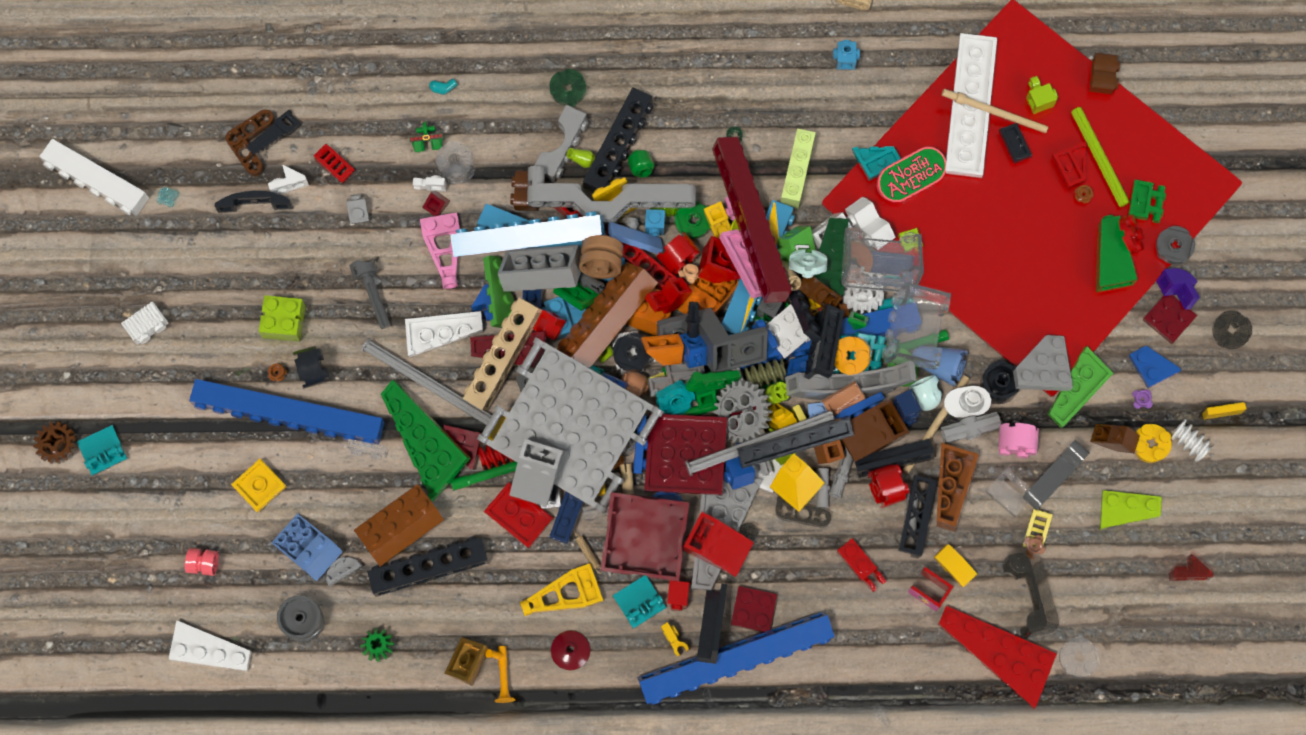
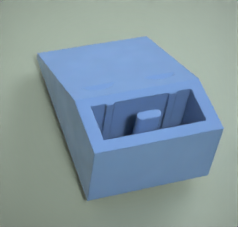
M298 513L271 542L315 581L324 574L343 552L335 543Z

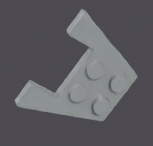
M683 359L681 364L664 365L667 377L648 378L651 397L656 396L659 390L674 384L678 380H682L686 384L694 372L705 374L704 365L688 368Z

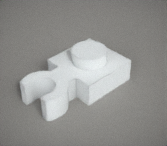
M434 175L426 177V179L413 178L415 190L427 189V191L446 192V181L441 176Z

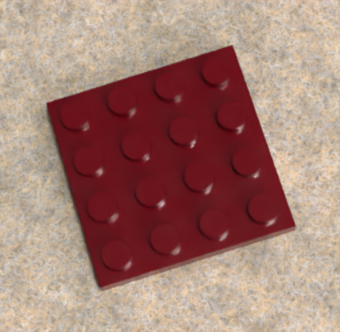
M667 414L659 416L648 434L644 491L723 496L725 461L694 472L692 476L687 471L685 461L691 462L726 449L728 418Z

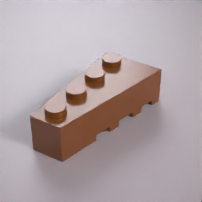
M941 443L937 527L956 532L979 461V454Z

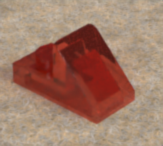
M1192 554L1187 557L1188 570L1187 567H1175V570L1169 573V581H1201L1213 578V572Z

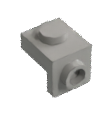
M361 194L350 195V198H347L346 201L350 224L369 221L366 196H361Z

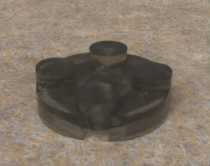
M1238 311L1223 312L1213 323V337L1222 348H1241L1252 335L1251 322ZM1230 326H1232L1233 329H1237V331L1234 332V334L1228 332Z

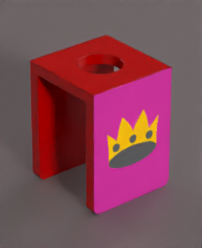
M924 567L920 574L945 590L946 593L939 603L914 586H911L908 593L937 612L954 586Z

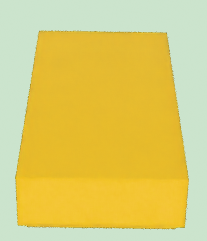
M1244 402L1209 407L1202 413L1203 419L1242 414L1246 410V405Z

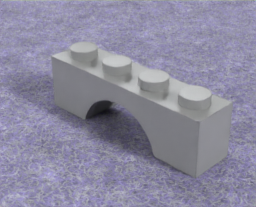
M568 105L565 106L558 120L559 128L565 135L564 142L554 151L541 152L534 165L544 167L545 180L555 183L557 178H561L565 162L568 163L570 161L567 158L568 149L577 147L581 131L584 132L588 126L586 113Z

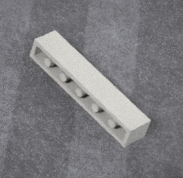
M51 139L39 156L44 162L43 166L47 169L59 171L58 174L67 180L71 178L74 180L73 183L80 188L85 186L90 189L89 192L96 197H104V200L111 206L118 205L121 207L120 210L127 215L133 214L137 216L149 199L147 194L141 189L54 139Z

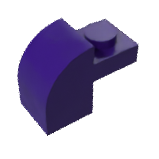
M1178 268L1164 269L1156 280L1163 295H1177L1185 310L1191 309L1200 298L1194 288L1197 280L1185 270Z

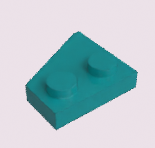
M894 146L852 148L855 158L869 181L878 177L882 169L901 159Z

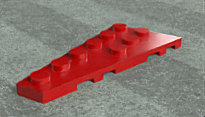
M945 606L938 625L1035 709L1057 653Z

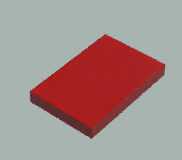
M508 482L484 510V513L529 549L554 518L536 503L510 496L512 484Z

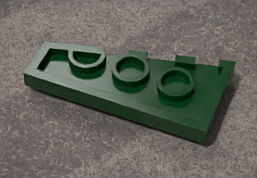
M829 218L819 248V252L827 257V271L813 276L835 293L843 296L849 219Z

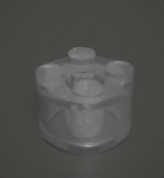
M449 141L439 149L436 155V165L440 176L445 178L447 183L452 185L463 184L472 178L475 172V162L468 146L460 142Z

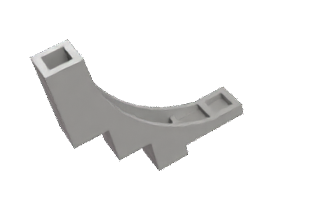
M913 361L853 375L832 374L829 379L815 374L808 380L804 378L805 373L799 372L785 377L787 396L820 401L856 381L863 394L871 395L879 392L884 395L894 391L896 387L916 381L915 364Z

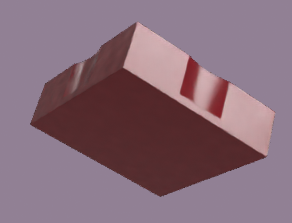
M611 492L607 532L600 571L627 575H646L651 578L679 581L690 502Z

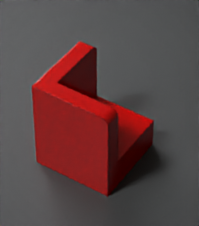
M542 310L533 330L536 332L545 331L546 336L556 340L566 320L551 311Z

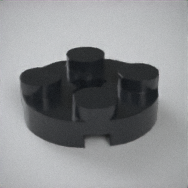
M629 333L618 338L613 347L614 361L622 370L640 372L650 362L651 356L646 353L641 338L644 336L637 333ZM635 348L637 355L630 357L627 350Z

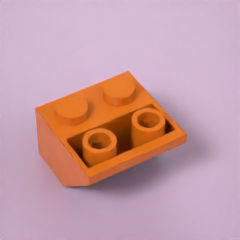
M654 288L651 292H655V291H659V290L656 289V288ZM644 300L627 321V325L657 336V321L671 318L672 312L664 314L663 311L654 312L648 302Z

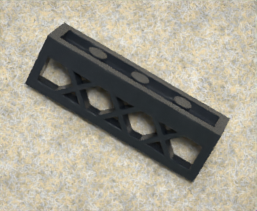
M827 304L816 314L815 323L820 327L819 333L822 339L818 343L811 340L804 378L809 380L815 374L828 379L832 376L843 321V310Z
M927 439L873 453L855 462L858 477H866L869 471L891 464H898L901 468L933 460L934 450L931 447L930 440Z
M917 475L913 476L898 549L900 552L911 554L910 557L916 559L923 555L937 480ZM917 481L925 483L922 494L916 488ZM917 499L921 501L920 512L918 513L912 507L913 502ZM915 517L917 529L913 532L909 527V521ZM910 536L914 540L912 549L904 547L905 540Z
M721 583L720 592L706 590L697 653L698 662L717 663L727 584Z

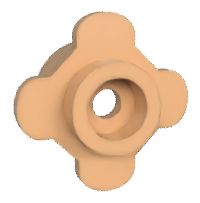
M687 264L683 270L679 271V276L685 278L688 283H694V280L699 278L698 267L693 264Z

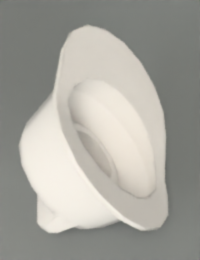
M980 386L961 387L951 390L946 395L944 406L946 411L954 417L976 416L988 411L991 406V397L987 390Z

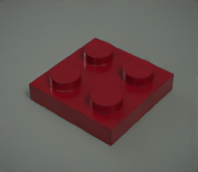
M1169 295L1163 296L1143 318V321L1170 344H1173L1198 315L1190 309L1185 310L1176 297Z
M738 586L730 626L758 632L770 630L777 594Z

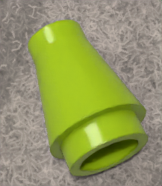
M569 148L567 151V158L583 168H590L595 159V155L590 150Z

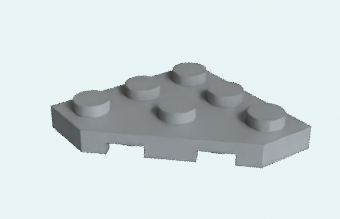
M1046 335L1015 368L1013 375L1016 389L1070 391L1073 388L1064 336Z

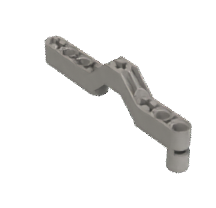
M528 167V184L531 186L527 188V205L531 207H574L583 217H586L585 213L597 211V215L603 216L604 225H609L610 222L614 223L629 208H691L696 205V187L691 184H625L622 186V192L612 201H591L582 192V185L575 183H545L544 167Z

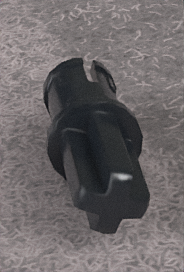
M693 301L689 302L688 316L685 319L687 323V336L689 338L699 336V323L701 322L699 303Z

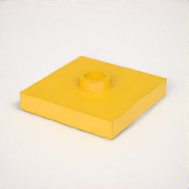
M261 458L231 484L257 513L287 487Z

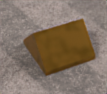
M461 637L444 674L473 686L486 658L485 652L488 647Z

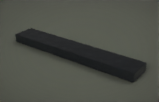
M844 416L737 448L741 468L743 469L853 436L850 417Z

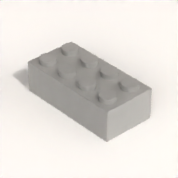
M579 245L506 250L498 271L503 291L515 292L520 290L576 287L581 273L579 269L581 256Z

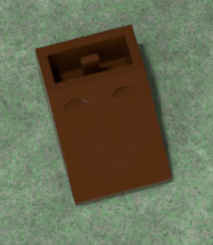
M889 399L851 419L853 436L841 440L853 461L857 462L902 440L910 432Z

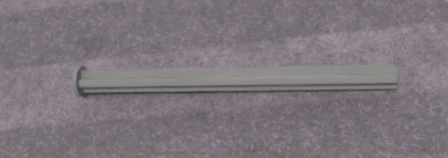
M370 338L365 341L361 349L362 352L366 351L487 425L492 415L467 402L463 397L374 344Z
M827 411L691 462L685 461L687 471L692 476L694 472L738 457L737 448L834 420V415L831 411Z

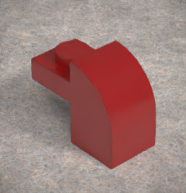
M682 277L668 280L662 290L648 293L645 296V300L654 312L663 311L664 314H668L680 307L690 296L692 290Z

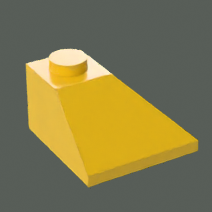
M793 453L780 468L770 488L795 510L800 512L825 483L804 461Z

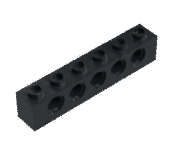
M632 87L583 180V188L594 193L600 187L605 188L611 185L614 176L617 177L619 175L621 162L623 160L626 161L630 152L628 150L630 145L635 144L638 130L643 129L647 113L650 114L653 110L654 104L651 95ZM634 109H638L641 112L638 114H634L631 111ZM625 125L632 126L631 129H624L623 127ZM618 140H622L624 144L617 145L615 144V142ZM614 156L616 159L609 161L607 157ZM600 172L608 173L605 177L598 175Z
M471 537L466 539L465 543L459 544L454 542L441 550L440 548L431 549L428 551V554H414L409 556L410 559L404 561L402 559L393 560L390 562L391 565L384 567L383 565H376L367 573L372 592L375 597L486 565L489 564L482 538ZM464 550L471 551L470 557L466 559L461 558V553ZM451 556L452 561L449 564H443V557ZM425 562H433V566L431 569H423V564ZM407 567H413L414 572L411 575H404V570ZM390 572L395 573L392 581L385 580L386 574Z

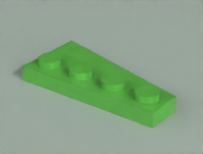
M488 255L483 258L485 279L489 282L487 295L491 297L489 312L493 314V320L490 322L491 327L502 328L503 320L509 317L514 298L511 291H503L498 276L502 263L501 257Z
M1087 346L1083 348L1070 372L1073 388L1070 391H1060L1047 413L1060 428L1064 427L1113 375V372Z

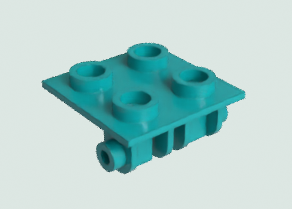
M113 425L77 441L85 460L84 464L89 469L91 476L127 459Z
M646 575L612 595L633 629L667 608Z

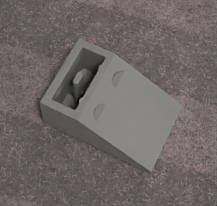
M524 439L510 496L547 507L564 450Z

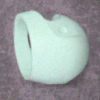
M936 375L924 377L909 386V390H912L923 411L936 408L941 401L942 392L937 388L939 379Z

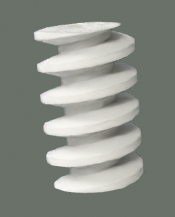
M1185 419L1172 432L1171 440L1173 441L1178 438L1177 445L1185 444L1183 451L1191 449L1189 456L1191 457L1196 454L1195 461L1197 462L1214 446L1208 447L1210 444L1209 440L1202 442L1204 435L1197 437L1198 430L1191 432L1193 425L1185 426L1187 421Z

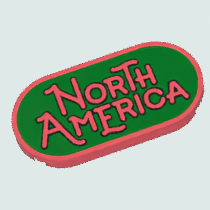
M920 148L882 169L878 175L877 190L881 197L888 201H904L940 181L946 172V159L942 152L936 148Z

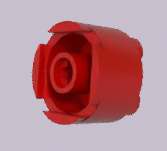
M683 232L682 236L679 234L664 247L666 251L663 254L659 252L656 257L670 273L677 276L679 271L683 270L686 263L692 264L698 258L700 249Z
M898 464L887 465L868 472V478L872 479L869 487L875 502L882 504L880 508L905 501L906 494L909 493L908 485L901 478L902 472Z

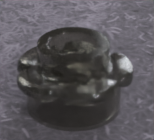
M753 523L741 525L739 529L740 534L753 541L758 536V529Z

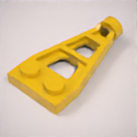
M589 563L570 570L528 599L520 601L524 616L539 612L586 608L603 602V598ZM570 582L576 583L580 593L579 597L572 600L564 599L561 595L562 587ZM555 591L559 602L545 605L542 597ZM529 603H532V604H533V608H532V609L530 608Z

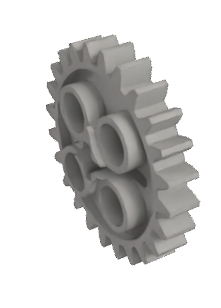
M739 380V382L733 381L732 384H727L726 389L720 390L722 395L717 396L720 402L714 403L718 410L713 412L718 414V417L728 418L727 439H733L734 443H743L759 437V435H764L763 428H769L766 421L772 420L768 417L772 410L767 408L771 403H766L765 401L769 396L762 395L764 389H758L759 385L752 384V381ZM756 406V410L741 413V415H734L729 417V415L732 413L741 412L745 409H751Z

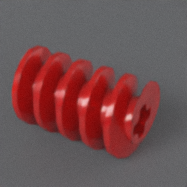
M486 445V451L481 447L478 449L483 470L484 465L490 470L492 463L499 467V461L506 465L507 458L511 463L514 462V460L497 450L491 449L488 445Z

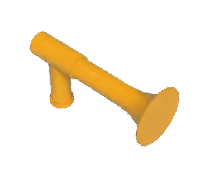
M499 646L498 652L487 649L485 656L498 659L500 670V695L494 701L496 703L515 701L510 696L508 690L506 646Z

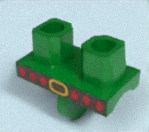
M423 121V127L416 128V132L424 133V135L411 136L409 140L413 145L415 153L424 152V141L430 140L432 150L442 149L444 133L428 134V132L435 131V126H427V121Z

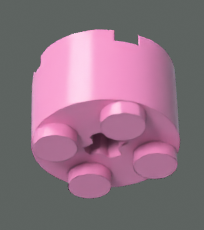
M1009 423L1000 425L999 455L1009 456L1010 454H1017V458L1024 459L1028 458L1029 455H1036L1038 452L1039 428L1036 429V426L1024 423H1015V426L1009 427Z

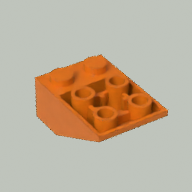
M697 278L694 280V283L689 285L692 293L677 310L687 314L689 302L693 301L699 303V310L712 308L718 317L733 296L739 281L732 280L715 284L702 278Z

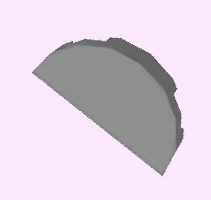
M351 557L336 559L327 571L326 581L328 586L336 584L363 567L362 564Z

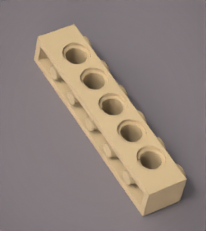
M521 298L514 301L509 317H506L502 322L500 333L496 334L492 340L493 345L490 351H487L483 356L484 362L480 368L476 369L473 375L474 380L471 385L469 384L466 387L464 400L481 410H489L533 331V327L542 312L540 308ZM523 315L524 321L518 325L517 319ZM513 332L515 337L509 342L508 335ZM501 349H504L505 356L500 359L498 353ZM491 366H495L496 371L493 375L489 374V369ZM485 382L486 390L481 392L480 385Z

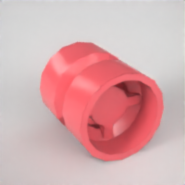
M189 548L185 558V572L191 574L201 572L203 575L215 576L219 561L218 551L206 549L205 552H202L198 548Z

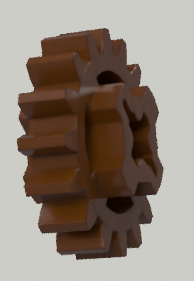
M53 422L49 423V427L43 425L42 432L37 430L39 437H34L33 439L37 442V444L33 445L38 450L36 454L41 456L43 461L48 460L50 464H53L54 460L60 464L62 458L67 461V455L74 454L71 449L77 448L73 444L77 440L75 436H72L75 432L69 429V426L66 424L62 426L61 422H57L56 426ZM58 431L65 433L66 436L60 435ZM45 450H50L52 454L46 453Z

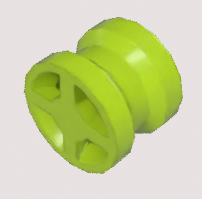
M784 382L768 386L765 391V395L769 396L767 400L772 404L780 403L789 398Z

